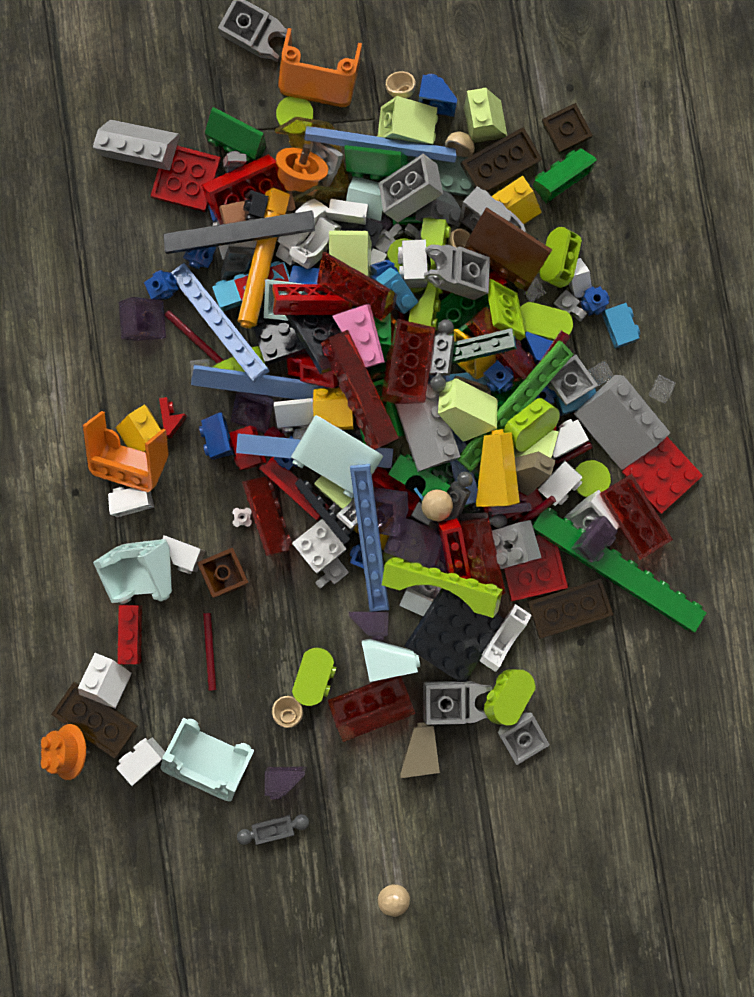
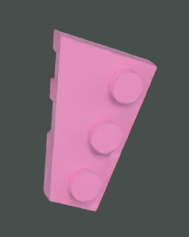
M369 304L332 316L364 368L385 362Z

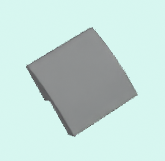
M311 141L310 151L320 156L328 166L327 176L320 180L317 185L325 191L337 174L343 154L330 144Z

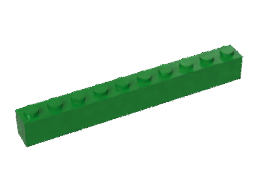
M548 507L534 518L532 526L536 534L688 632H696L707 613L702 610L703 606L695 601L691 603L686 600L687 596L685 594L669 589L671 586L662 580L660 582L657 581L651 572L647 570L642 571L637 568L638 564L629 559L626 561L621 557L622 554L614 549L609 550L605 547L606 544L597 538L594 540L589 537L590 533L582 528L578 530L569 519L558 517L555 510Z

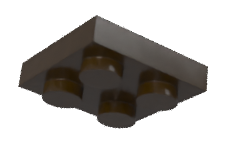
M576 103L543 118L541 121L558 154L593 136Z

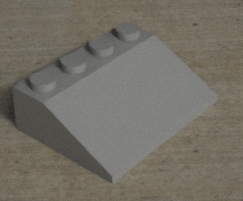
M614 375L573 413L620 470L655 448L670 434L665 425L622 375Z

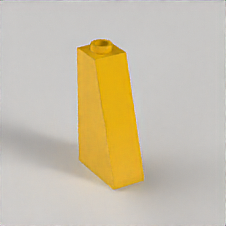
M503 429L492 430V434L484 436L476 507L509 506L520 503L512 432L504 433Z

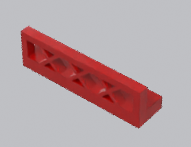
M273 284L272 286L274 315H336L351 310L354 301L349 284ZM278 291H285L289 294L279 295ZM299 291H304V292H306V293H308V294H307V295H301V294H299L298 292H299ZM323 291L327 293V295H320L317 292ZM345 291L346 295H339L336 292Z
M274 457L259 468L316 521L321 518L296 487L295 482L299 479L291 471L278 465ZM326 504L324 508L328 510L330 507Z

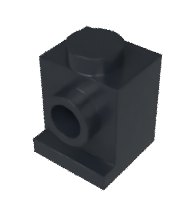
M253 190L246 193L245 198L247 199L243 206L245 220L264 218L269 196Z

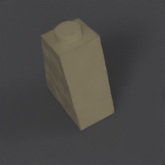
M539 451L516 457L515 466L518 491L527 496L551 476L555 460Z
M425 722L417 723L418 726L413 727L400 770L401 778L440 773L433 724L427 725Z

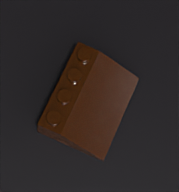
M487 207L464 246L465 249L490 257L489 268L496 271L500 277L513 282L517 288L525 291L528 290L552 251L551 248Z

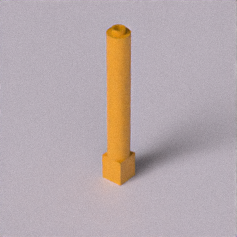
M271 188L265 194L269 197L264 218L285 215L290 194ZM277 237L261 239L256 242L238 317V322L241 323L240 326L251 329L252 326L257 325L265 291V280L268 279Z

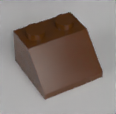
M233 547L197 562L212 598L235 592L246 587L249 583Z

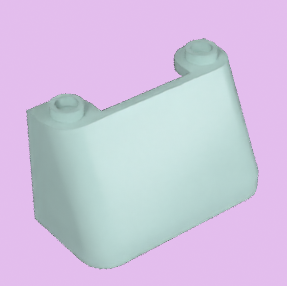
M315 415L291 458L294 459L293 464L300 468H303V466L309 467L344 489L343 494L353 499L350 466L370 464L371 474H373L383 455Z
M166 539L122 544L93 562L111 603L120 602V604H125L136 594L153 593V599L163 601L170 597L169 594L172 592L170 547Z
M373 639L362 640L370 682L418 672L417 667H420L419 657L410 649Z
M183 718L162 758L161 770L222 800L232 801L254 750L245 743L236 744L233 747L201 732L197 721Z

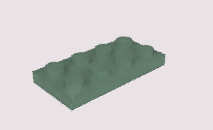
M408 156V163L417 157ZM456 156L454 163L431 159L438 166L442 190L468 197L474 191V187L460 165L461 161L467 159V157Z

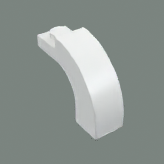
M312 199L303 204L295 213L312 210L316 225L320 217H326V209L329 208L316 199ZM310 232L280 236L278 239L280 245L276 256L289 265L294 264L295 261L288 253L291 247L301 245Z
M320 217L315 225V231H312L301 245L291 247L288 254L303 267L311 268L329 249V231H340L342 226L328 217Z
M515 604L483 651L480 662L496 672L501 666L508 650L526 627L531 614Z

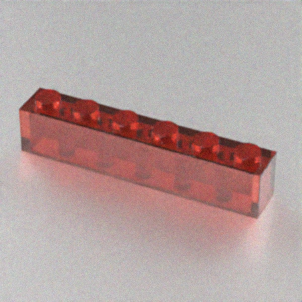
M346 330L324 340L321 343L322 351L331 364V370L339 381V387L348 400V406L356 417V423L363 432L367 446L375 450L398 439L399 437L349 331Z

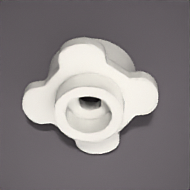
M235 508L233 510V525L235 527L240 525L249 527L252 524L250 520L251 509Z

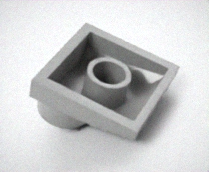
M577 355L571 357L547 384V387L553 390L566 406L598 386Z
M531 712L522 713L516 724L502 725L498 731L500 738L516 765L550 745Z

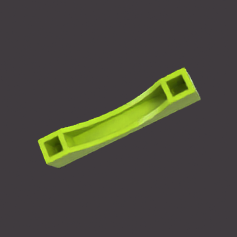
M423 218L421 238L426 240V247L429 245H446L447 238H450L451 227L448 226L445 219ZM430 258L431 270H436V264L434 260ZM428 282L423 296L410 310L407 328L410 334L433 336L434 330H437L438 327L436 313L440 311L441 305L440 300H438L439 293H442L443 289L437 288Z
M398 557L390 558L385 563L381 584L382 586L399 591L415 585L441 587L459 596L469 605L473 612L492 618L499 610L503 589H499L493 584L485 585L478 583L475 579H464L455 573H443L437 568L429 569L422 567L419 563L405 562L402 558Z

